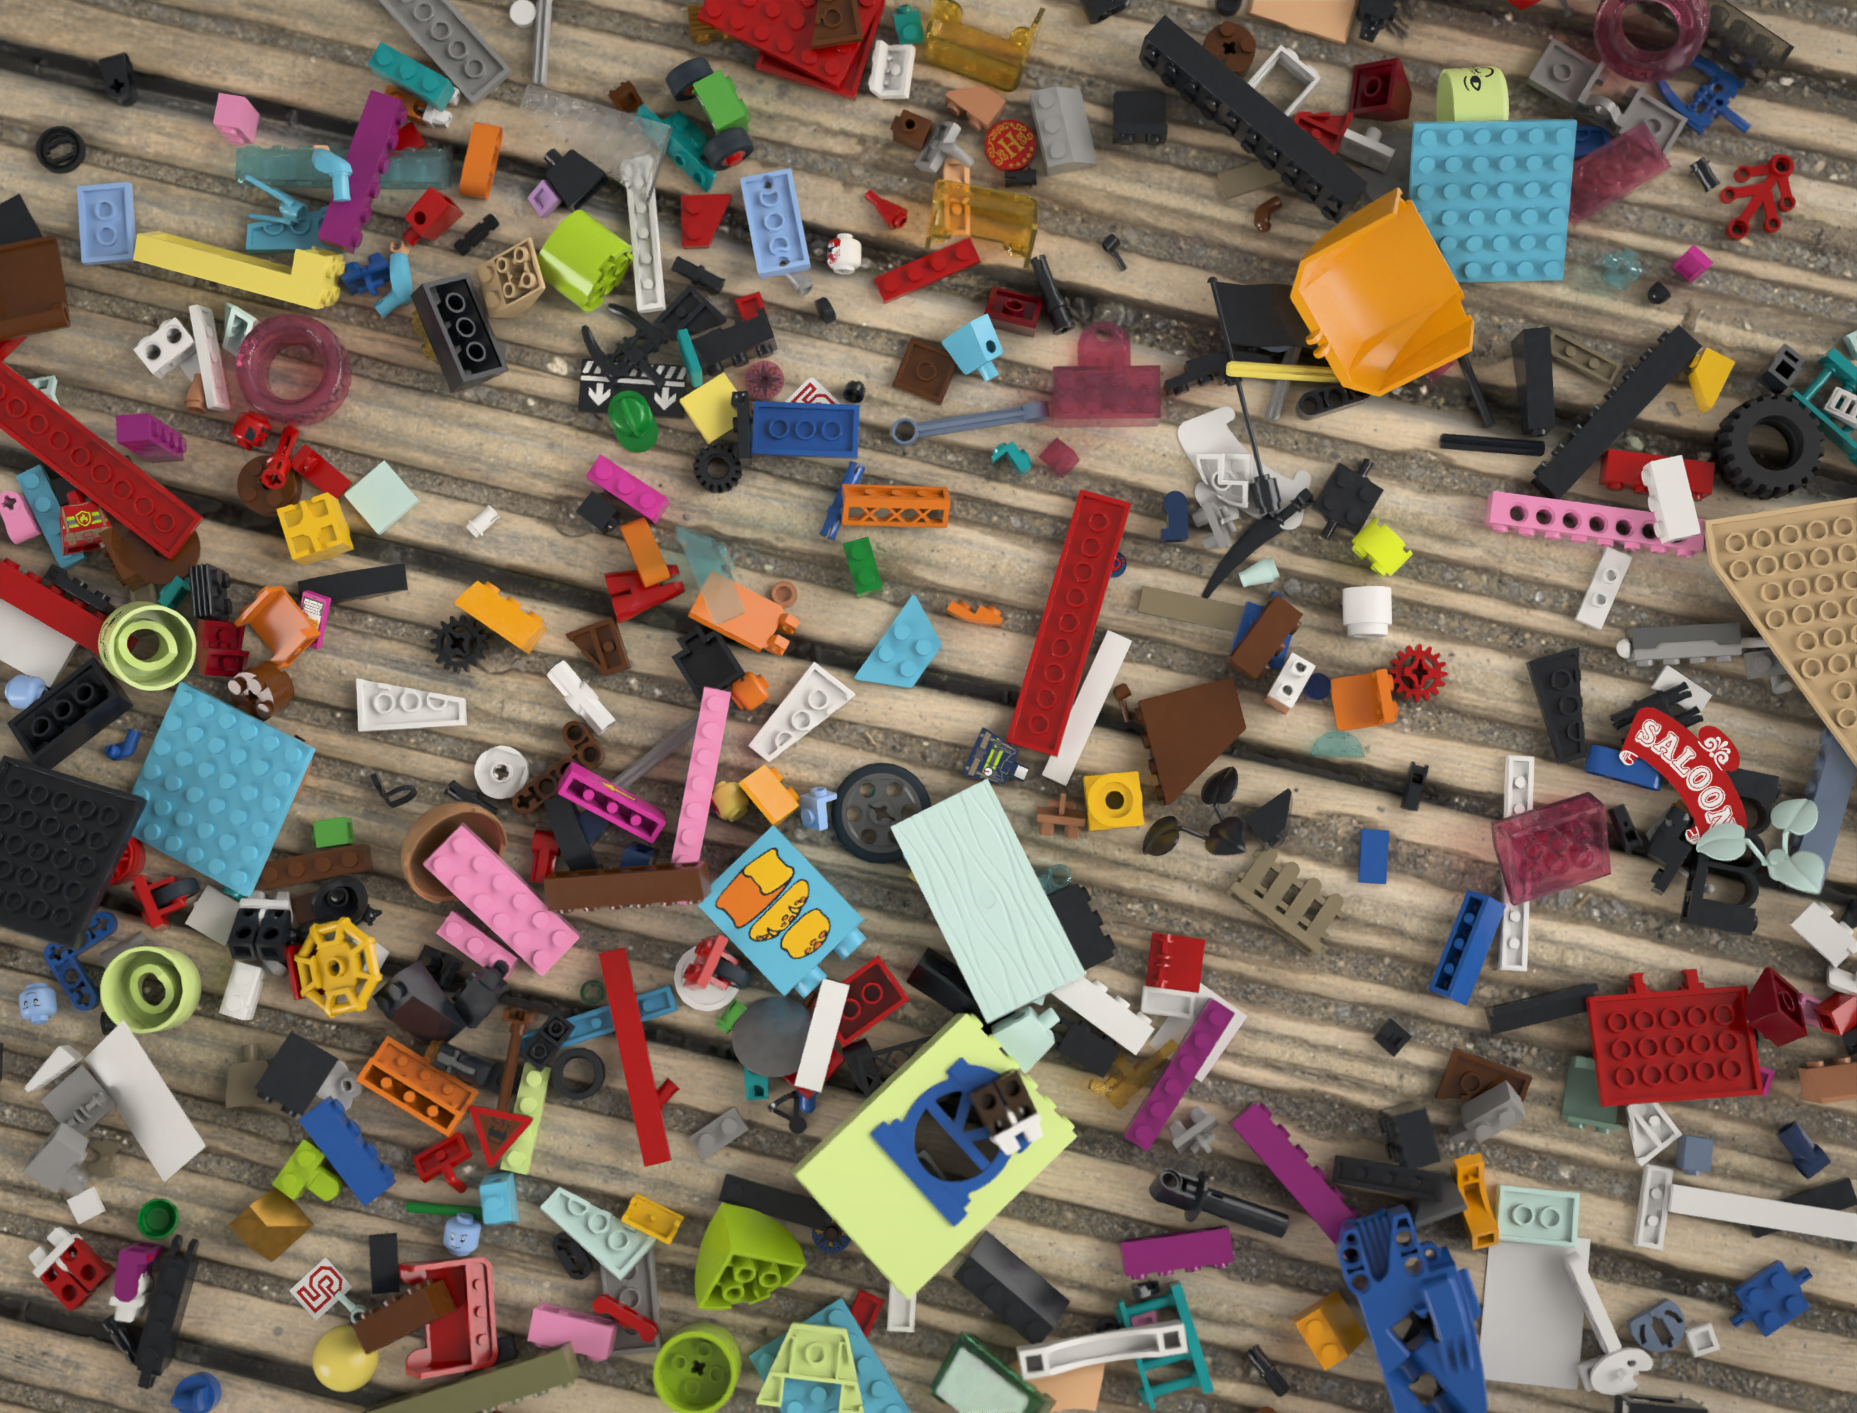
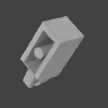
M1507 1080L1465 1103L1460 1109L1462 1116L1448 1130L1450 1138L1456 1145L1474 1138L1480 1144L1526 1118L1522 1100Z

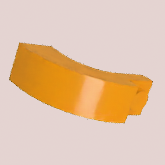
M1481 1153L1466 1154L1454 1159V1165L1451 1166V1176L1468 1207L1467 1210L1461 1211L1459 1214L1472 1250L1499 1244V1227L1492 1213L1486 1193L1484 1160Z

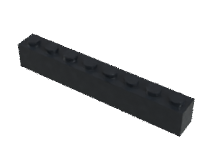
M1680 325L1672 331L1667 328L1656 339L1659 342L1656 348L1653 350L1649 347L1639 357L1642 363L1637 368L1631 366L1621 377L1624 382L1619 387L1616 385L1611 387L1603 396L1607 400L1601 406L1596 404L1586 414L1589 418L1584 425L1578 423L1568 433L1571 439L1566 444L1560 442L1550 453L1554 457L1548 463L1545 461L1541 462L1533 471L1536 476L1530 483L1547 498L1559 500L1702 347Z

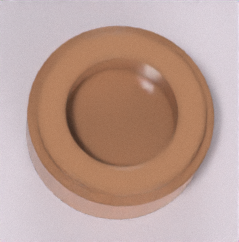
M788 581L776 583L770 593L772 601L783 608L793 606L798 596L795 586Z

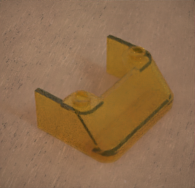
M934 0L921 47V56L925 62L935 67L1004 92L1015 91L1022 80L1034 49L1046 9L1040 8L1030 28L1025 26L1017 27L1012 31L1009 40L961 23L963 10L956 1Z
M945 179L936 180L931 198L924 248H930L931 240L943 243L945 240L951 239L952 234L1002 243L1003 249L1009 256L1014 258L1023 256V268H1029L1037 234L1038 202L1027 195ZM969 217V234H966Z

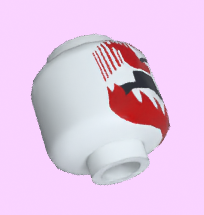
M838 234L837 238L828 242L827 263L830 268L834 269V273L853 274L854 270L861 266V243L853 239L851 234Z

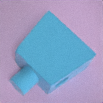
M988 314L967 323L941 341L964 374L968 375L979 370L985 383L999 375L992 361L1003 354V349Z
M507 1171L486 1174L479 1188L484 1224L499 1226L519 1223L514 1173Z

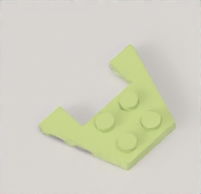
M792 1322L760 1391L756 1404L781 1407L785 1378L841 1384L839 1413H864L847 1328Z

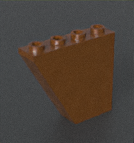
M1233 677L1139 700L1137 702L1138 707L1134 708L1138 724L1143 723L1145 733L1141 734L1143 746L1145 749L1150 750L1152 759L1148 760L1151 775L1157 776L1159 785L1155 786L1158 801L1163 800L1164 806L1173 803L1247 729Z

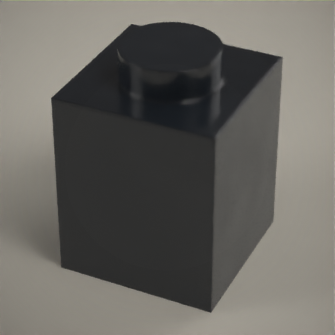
M591 491L576 511L581 518L604 535L607 531L612 532L620 521L618 518L620 516L619 511L593 491Z

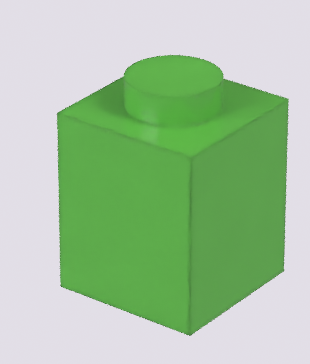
M339 817L313 821L314 828H311V839L313 844H316V848L325 849L355 844L352 818Z

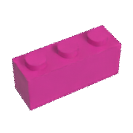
M601 454L586 475L592 484L655 525L670 504L667 497Z

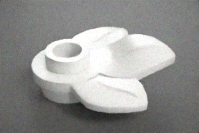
M338 1060L316 1095L322 1099H326L329 1096H332L333 1099H338L343 1104L345 1111H347L351 1107L353 1098L362 1093L364 1086L356 1081L359 1074L349 1071L345 1063ZM348 1081L352 1085L351 1090L348 1087Z

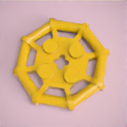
M341 917L339 920L323 924L314 923L309 927L310 932L299 953L294 956V961L297 962L302 987L300 993L302 997H307L330 1018L353 1011H364L367 1008V1001L378 981L382 980L375 951L376 941L374 937L366 935L351 923V919L347 917ZM336 932L335 940H326L325 934ZM347 934L360 944L356 946L354 943H349L346 940ZM315 944H317L316 950H319L316 955L309 956ZM363 951L365 952L368 971L363 970L361 953ZM336 961L340 965L339 974L338 971L333 970V966L336 965ZM363 979H367L358 995L355 990L356 987L362 983ZM317 988L324 989L326 991L324 994L327 995V998L319 994ZM346 994L349 1001L338 1004V995Z

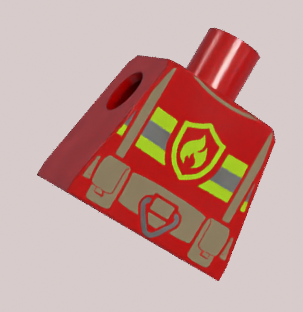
M80 490L68 492L69 505L60 507L59 512L63 556L99 550L98 543L102 542L98 533L112 527L103 508L94 501L86 502L84 494Z

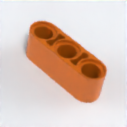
M474 122L460 180V195L484 200L489 198L502 142L503 129L501 126Z
M641 517L620 525L622 536L644 587L646 588L670 579L668 568L646 518Z

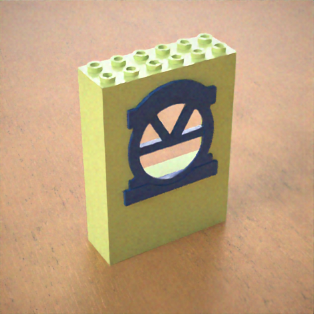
M957 1013L790 1170L794 1177L887 1280L908 1300L1077 1137L1072 1131L1075 1128L1074 1125L1065 1116L1061 1117L1054 1111L1056 1105L1046 1095L1044 1097L1036 1091L1038 1085L1028 1075L1024 1076L1019 1072L1036 1111L1042 1120L1038 1123L1043 1136L1029 1143L1023 1131L1014 1136L1020 1149L1010 1155H1006L1000 1148L993 1162H989L973 1145V1141L989 1138L990 1136L985 1127L963 1132L971 1106L965 1093L985 1082L991 1083V1079L1011 1068L1018 1069L1020 1067L1012 1056H1006L999 1050L1001 1044L991 1034L988 1036L981 1030L983 1024L973 1014ZM962 1091L960 1104L953 1122L935 1101L947 1093ZM925 1109L929 1111L983 1171L982 1173L965 1181L948 1182L933 1177L921 1166L915 1153L914 1134L918 1120Z

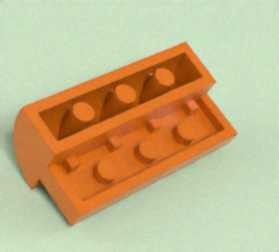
M389 1036L385 1038L373 1058L370 1057L356 1078L358 1083L448 1138L459 1128L465 1119L469 1106L474 1103L479 1095V1091L458 1078L432 1067V1062Z

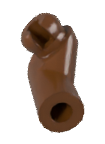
M1277 195L1259 205L1255 210L1254 226L1261 233L1271 229V223L1269 222L1271 213L1283 207Z

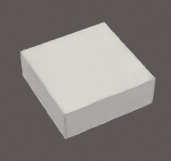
M91 1187L67 1200L78 1225L106 1211L95 1187Z
M1709 1321L1685 1329L1684 1336L1692 1357L1696 1358L1720 1349L1712 1324Z

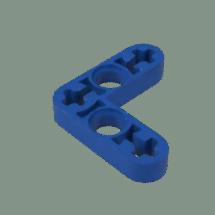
M98 912L94 915L90 928H88L86 933L88 937L87 942L79 948L78 952L67 949L60 954L62 958L60 959L53 957L56 953L55 948L63 949L65 947L49 943L44 950V958L72 1004L80 1011L95 1009L100 1003L101 996L79 961L78 956L116 931L118 920L110 912ZM101 918L109 920V923L106 924L107 930L98 929L93 932L90 929L99 926ZM71 968L76 969L79 974V978L74 984L66 980V973ZM80 987L84 994H91L90 1004H82L81 1000L84 998V995L80 990L74 992L73 989Z

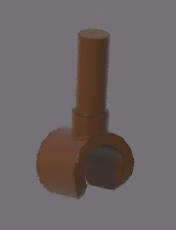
M1122 683L1114 688L1113 694L1121 707L1124 722H1128L1131 720L1125 698L1132 694L1127 684Z

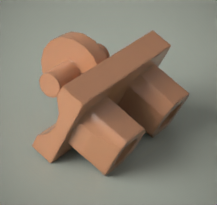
M1060 793L1059 801L1049 800L1048 807L1037 806L1036 822L1039 825V834L1054 835L1055 824L1065 825L1064 836L1077 839L1081 827H1085V811L1075 810L1076 802H1067L1066 794Z

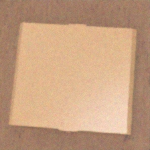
M1251 0L1247 14L1288 27V29L1302 34L1306 33L1338 44H1346L1360 0Z

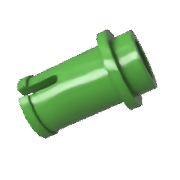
M733 998L720 1018H716L718 1022L715 1025L729 1034L731 1030L733 1031L737 1019L748 1008Z

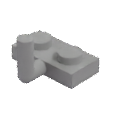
M939 120L914 165L921 171L936 173L943 165L944 158L948 153L952 154L966 168H970L974 160L959 146L954 144L961 127L955 122Z
M1771 649L1743 654L1747 680L1770 677L1772 691L1775 694L1785 693L1792 689L1791 682H1782L1781 675H1786L1788 672Z

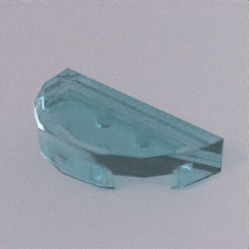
M1339 730L1327 732L1319 737L1315 744H1313L1310 757H1365L1363 747L1358 739L1348 732Z

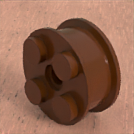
M270 455L256 457L245 464L239 473L237 480L239 497L248 508L265 517H279L276 509L291 504H298L302 494L301 478L298 472L291 467L288 474L285 475V485L280 489H269L262 483L261 475L267 469L266 463ZM273 474L271 481H274L276 475Z

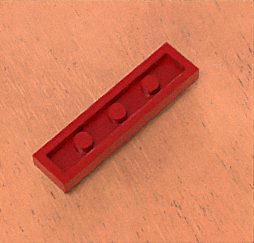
M968 237L874 278V282L884 304H887L975 266L981 260L971 238Z

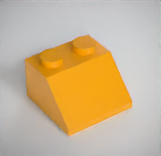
M763 765L738 784L770 823L777 827L801 807L797 803L800 797L792 787L786 789L780 781L784 778L774 766L769 769L766 765Z
M1337 1289L1291 1317L1324 1371L1347 1358L1367 1338Z

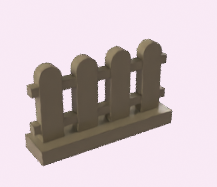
M1270 848L1267 851L1262 849L1261 852L1256 849L1252 854L1256 858L1246 873L1241 871L1238 874L1237 878L1241 881H1234L1230 884L1225 894L1311 957L1318 954L1324 946L1319 940L1325 941L1329 936L1325 932L1335 917L1340 919L1344 914L1340 910L1344 903L1342 896L1332 894L1327 899L1323 898L1318 894L1322 888L1319 879L1310 878L1303 883L1296 878L1300 872L1297 863L1288 862L1282 868L1275 863L1278 857L1277 849ZM1271 869L1278 875L1269 888L1266 889L1259 883L1268 870ZM1293 885L1299 892L1290 905H1288L1281 899L1289 887ZM1254 890L1257 893H1259L1262 896V898H1259L1257 895H1255L1253 893ZM1315 901L1321 907L1312 921H1310L1303 915L1311 903ZM1276 906L1279 909H1281L1284 912V914H1281L1279 911H1277L1275 909ZM1300 923V924L1303 925L1306 929L1303 930V929H1302L1301 927H1299L1297 924Z

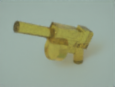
M1171 1038L1142 1065L1138 1062L1133 1067L1120 1055L1113 1063L1124 1075L1117 1081L1111 1076L1104 1083L1091 1079L1088 1089L1105 1095L1117 1110H1121L1129 1103L1127 1100L1152 1079L1149 1073L1179 1046Z

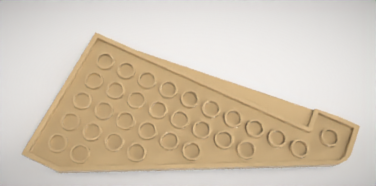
M1857 497L1702 521L1710 566L1857 767Z

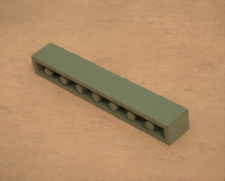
M569 1341L371 1405L363 1413H475L479 1411L490 1413L503 1403L511 1406L523 1401V1397L531 1394L533 1398L548 1393L550 1388L556 1386L559 1389L570 1387L574 1384V1380L581 1371Z

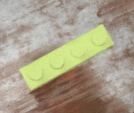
M525 1062L513 1113L532 1116L534 1120L505 1152L500 1169L525 1175L529 1173L553 1067L546 1066L540 1072L530 1063Z

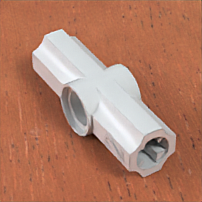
M564 660L555 665L547 674V677L565 696L564 700L579 716L581 715L599 736L609 730L616 722L615 718L598 700V695L585 681L582 682Z

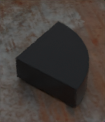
M1153 1280L1133 1284V1296L1135 1299H1140L1160 1292L1159 1282Z

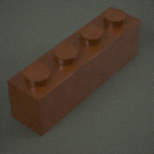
M358 844L267 861L258 879L259 890L270 891L372 872L374 870L370 846Z

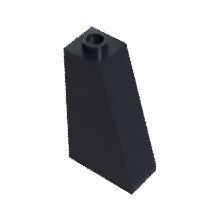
M1550 326L1523 329L1511 341L1522 434H1531L1533 438L1548 435L1547 432L1555 427Z

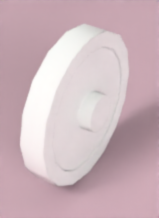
M695 946L684 953L676 965L674 974L676 991L683 1002L694 1009L707 1012L721 1009L732 1002L739 989L730 986L727 990L723 991L708 984L706 989L690 990L683 986L685 982L683 974L690 963H694L697 956L694 953ZM724 949V952H726V953H728L729 955L733 956L732 953H730L729 951H727L726 949Z

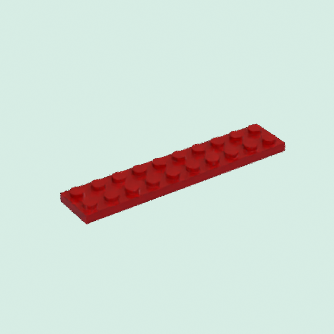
M0 360V429L161 554L173 560L204 520V517Z
M1080 489L1006 742L1008 744L1058 758L1132 503Z

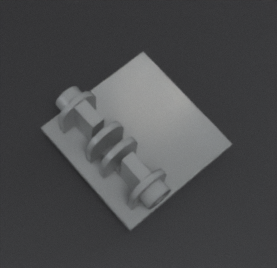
M83 1064L40 1100L60 1124L63 1122L81 1135L85 1134L117 1106Z

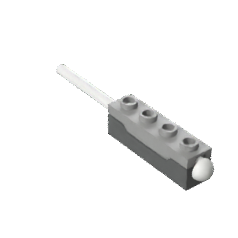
M1740 622L1631 628L1625 631V638L1617 643L1616 650L1621 657L1627 658V663H1636L1637 667L1653 666L1655 661H1663L1664 666L1679 665L1680 660H1690V664L1707 663L1706 659L1716 658L1717 663L1733 662V657L1742 655V648L1769 646L1762 637L1741 638Z

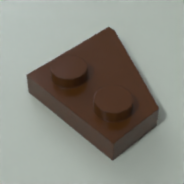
M615 617L566 633V637L582 651L581 653L588 660L595 664V667L604 676H610L631 668Z

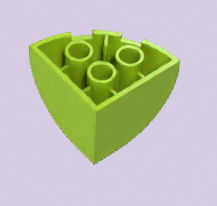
M721 1203L707 1227L698 1253L695 1271L697 1308L707 1310L732 1309L731 1304L748 1301L749 1305L769 1298L771 1291L781 1285L784 1288L788 1286L805 1268V1258L800 1245L784 1226L766 1214L745 1207Z

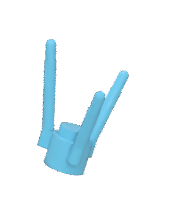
M250 175L245 176L246 180L281 200L279 211L283 214V217L250 213L248 218L283 223L290 227L293 225V222L300 224L304 221L308 211V206L305 203L295 200L278 188L272 189Z

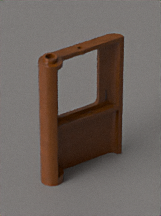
M55 235L0 245V342L71 327L60 250Z

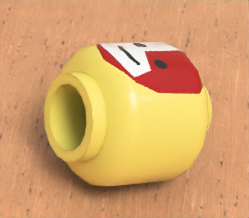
M721 781L713 787L710 804L720 819L733 822L747 813L749 799L738 783Z

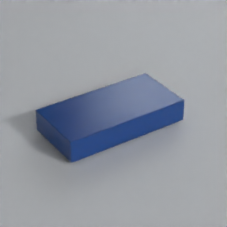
M1361 829L1358 883L1386 884L1389 831Z

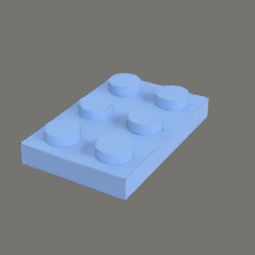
M130 182L77 186L82 264L89 266L134 262L136 232L133 185Z

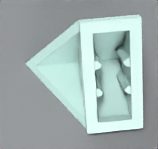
M224 301L225 336L222 348L245 361L267 328L250 314Z

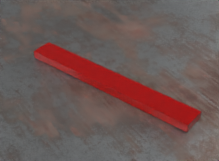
M624 947L599 953L644 1167L672 1161L627 949Z

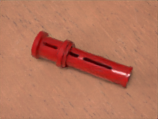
M285 426L283 428L275 453L267 459V469L262 472L261 480L268 488L280 489L286 483L285 475L291 469L290 457L300 434L299 430L294 426ZM273 474L276 475L274 481H271Z

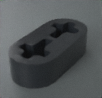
M565 1231L557 1234L553 1239L552 1247L561 1264L571 1278L575 1280L585 1279L593 1269L591 1258L586 1250ZM560 1237H563L565 1240L571 1239L572 1243L569 1245L572 1251L571 1255L567 1248L561 1249L559 1247V1244L562 1242ZM573 1256L576 1257L579 1263L583 1261L586 1263L584 1267L585 1273L582 1274L581 1271L575 1272L573 1270L576 1266L572 1258Z

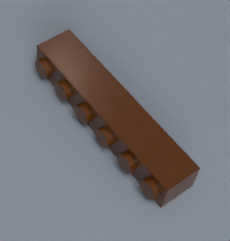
M707 861L552 872L543 879L548 911L558 910L559 914L570 913L574 909L582 908L584 912L596 911L600 907L619 910L625 908L626 905H635V908H646L651 906L652 903H661V906H672L680 901H687V904L693 905L702 903L711 893Z

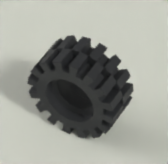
M717 443V445L709 444L706 449L703 447L700 450L701 453L696 455V461L693 463L694 474L699 484L711 493L719 492V494H722L726 490L728 492L733 490L732 487L738 485L739 478L741 479V472L743 470L739 458L734 457V449L732 450L728 445L723 446L721 443ZM715 459H722L728 464V471L721 478H714L708 473V466Z

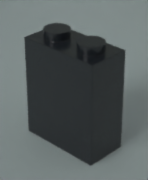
M291 1031L255 1086V1089L259 1090L256 1096L270 1104L273 1100H276L283 1105L280 1110L293 1118L296 1117L297 1113L303 1116L339 1059Z

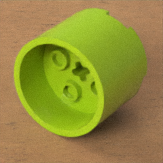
M579 209L567 216L557 226L545 242L537 259L543 280L582 310L590 313L605 302L603 296L609 294L614 286L618 287L634 259V256L630 254L634 248L584 210Z
M693 1321L679 1327L668 1338L657 1355L654 1364V1385L661 1400L677 1413H713L721 1408L732 1395L740 1377L742 1353L739 1344L726 1328H722L714 1323ZM696 1360L699 1363L705 1362L706 1365L703 1371L700 1368H694Z

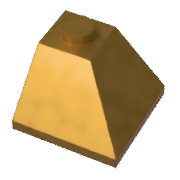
M274 1187L245 1209L229 1225L248 1247L273 1262L314 1224L290 1197Z

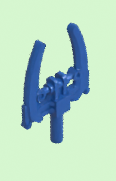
M1679 52L1677 54L1679 61L1692 65L1712 77L1709 84H1702L1698 89L1699 91L1693 94L1694 101L1688 104V106L1671 90L1662 76H1658L1655 79V84L1666 103L1672 110L1688 119L1686 125L1699 136L1704 133V127H1709L1713 123L1711 119L1713 117L1717 118L1719 115L1744 134L1752 126L1728 107L1730 103L1728 99L1730 97L1734 99L1738 94L1737 89H1742L1745 86V82L1705 58L1686 52ZM1720 84L1723 89L1718 93L1713 92V87ZM1702 104L1704 110L1701 114H1698L1695 110L1698 105Z

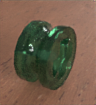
M589 980L582 985L580 996L587 1004H597L605 996V987L599 980ZM588 985H591L592 988L596 985L599 988L597 991L599 997L597 999H594V996L591 999L587 997L586 994L589 992L587 989Z

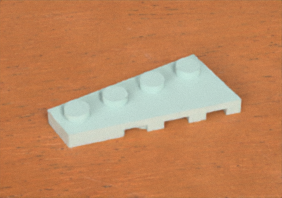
M558 1187L540 1207L549 1218L620 1281L658 1241V1239L622 1222L613 1214L591 1205L590 1202L561 1187Z

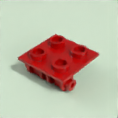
M1152 932L1145 986L1199 993L1206 939Z

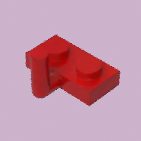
M461 1131L412 1157L420 1180L424 1183L443 1174L446 1183L458 1193L462 1194L467 1190V1185L456 1177L453 1167L473 1157L466 1138Z

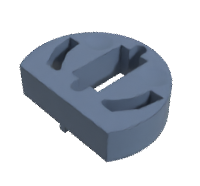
M1664 1298L1628 1319L1627 1328L1632 1339L1641 1347L1652 1352H1665L1674 1348L1681 1341L1685 1332V1318L1677 1304ZM1667 1310H1671L1677 1315L1679 1319L1675 1320L1673 1317L1665 1314L1664 1312ZM1652 1317L1660 1319L1670 1335L1667 1339L1668 1345L1660 1342L1650 1325L1653 1323ZM1640 1326H1641V1335H1642V1338H1643L1642 1341L1640 1340V1337H1639V1329H1640Z

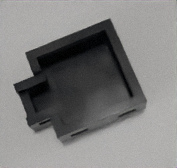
M698 625L693 631L676 639L683 650L673 655L672 659L700 703L704 686L724 690L731 686L732 682L745 674L719 632L713 630L705 635L702 628Z

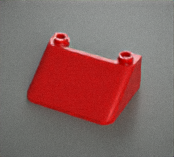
M484 1257L399 1263L400 1278L407 1285L415 1286L429 1279H432L434 1283L444 1280L457 1308L455 1311L424 1326L426 1347L415 1349L408 1354L405 1361L406 1375L417 1379H424L492 1366L498 1357L491 1263Z

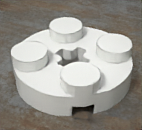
M496 746L480 755L475 765L474 775L479 788L484 794L495 799L504 800L513 798L519 790L527 785L529 764L516 749L508 746ZM503 765L507 766L508 777L498 780L499 775L495 773L496 768L501 769Z

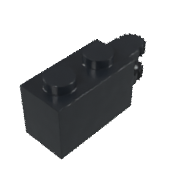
M1058 1015L1060 1019L1058 1023L1068 1027V1030L1062 1037L1050 1028L1054 1034V1039L1060 1042L1056 1049L1104 1079L1120 1050L1115 1048L1117 1042L1105 1034L1102 1038L1094 1035L1092 1032L1095 1028L1082 1020L1078 1024L1074 1021L1071 1023Z

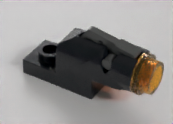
M1682 799L1672 803L1671 808H1668L1645 834L1649 841L1646 856L1665 867L1664 870L1658 868L1651 879V882L1654 883L1651 891L1660 896L1666 891L1692 849L1691 846L1682 842V840L1686 841L1685 833L1694 822L1690 811Z
M436 1040L431 1041L424 1055V1060L429 1061V1065L481 1089L486 1088L497 1094L500 1093L505 1065L474 1051L469 1052L456 1045H451L443 1040L439 1042ZM518 1071L515 1073L511 1097L522 1075Z

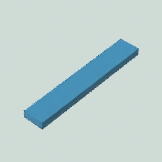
M671 984L637 995L642 1022L679 1010ZM610 1005L567 1018L566 1020L576 1028L560 1049L614 1032L615 1028ZM539 1028L528 1031L526 1035H523L520 1052L525 1049L537 1034Z

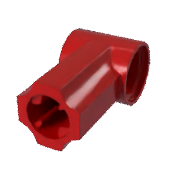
M536 829L532 841V853L534 855L529 881L543 883L544 878L555 872L557 858L560 857L561 850L552 831Z

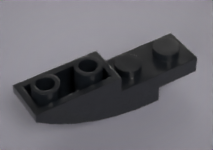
M1228 352L1213 353L1186 361L1183 367L1185 373L1165 381L1163 388L1166 395L1168 396L1173 393L1175 397L1183 395L1190 391L1189 387L1199 384V387L1212 383L1214 377H1216L1219 386L1227 384L1228 387L1236 385L1234 377L1227 376L1226 364L1230 362ZM1233 352L1235 361L1271 363L1270 356L1250 352Z

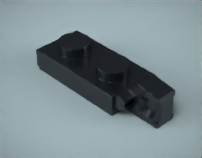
M734 391L732 392L731 406L737 411V417H733V431L738 433V442H734V457L739 458L742 467H749L752 465L749 392Z
M52 564L43 577L108 616L116 610L109 603L110 597L98 590L93 594L86 590L89 585L75 577L72 581L69 580L68 573L63 568Z

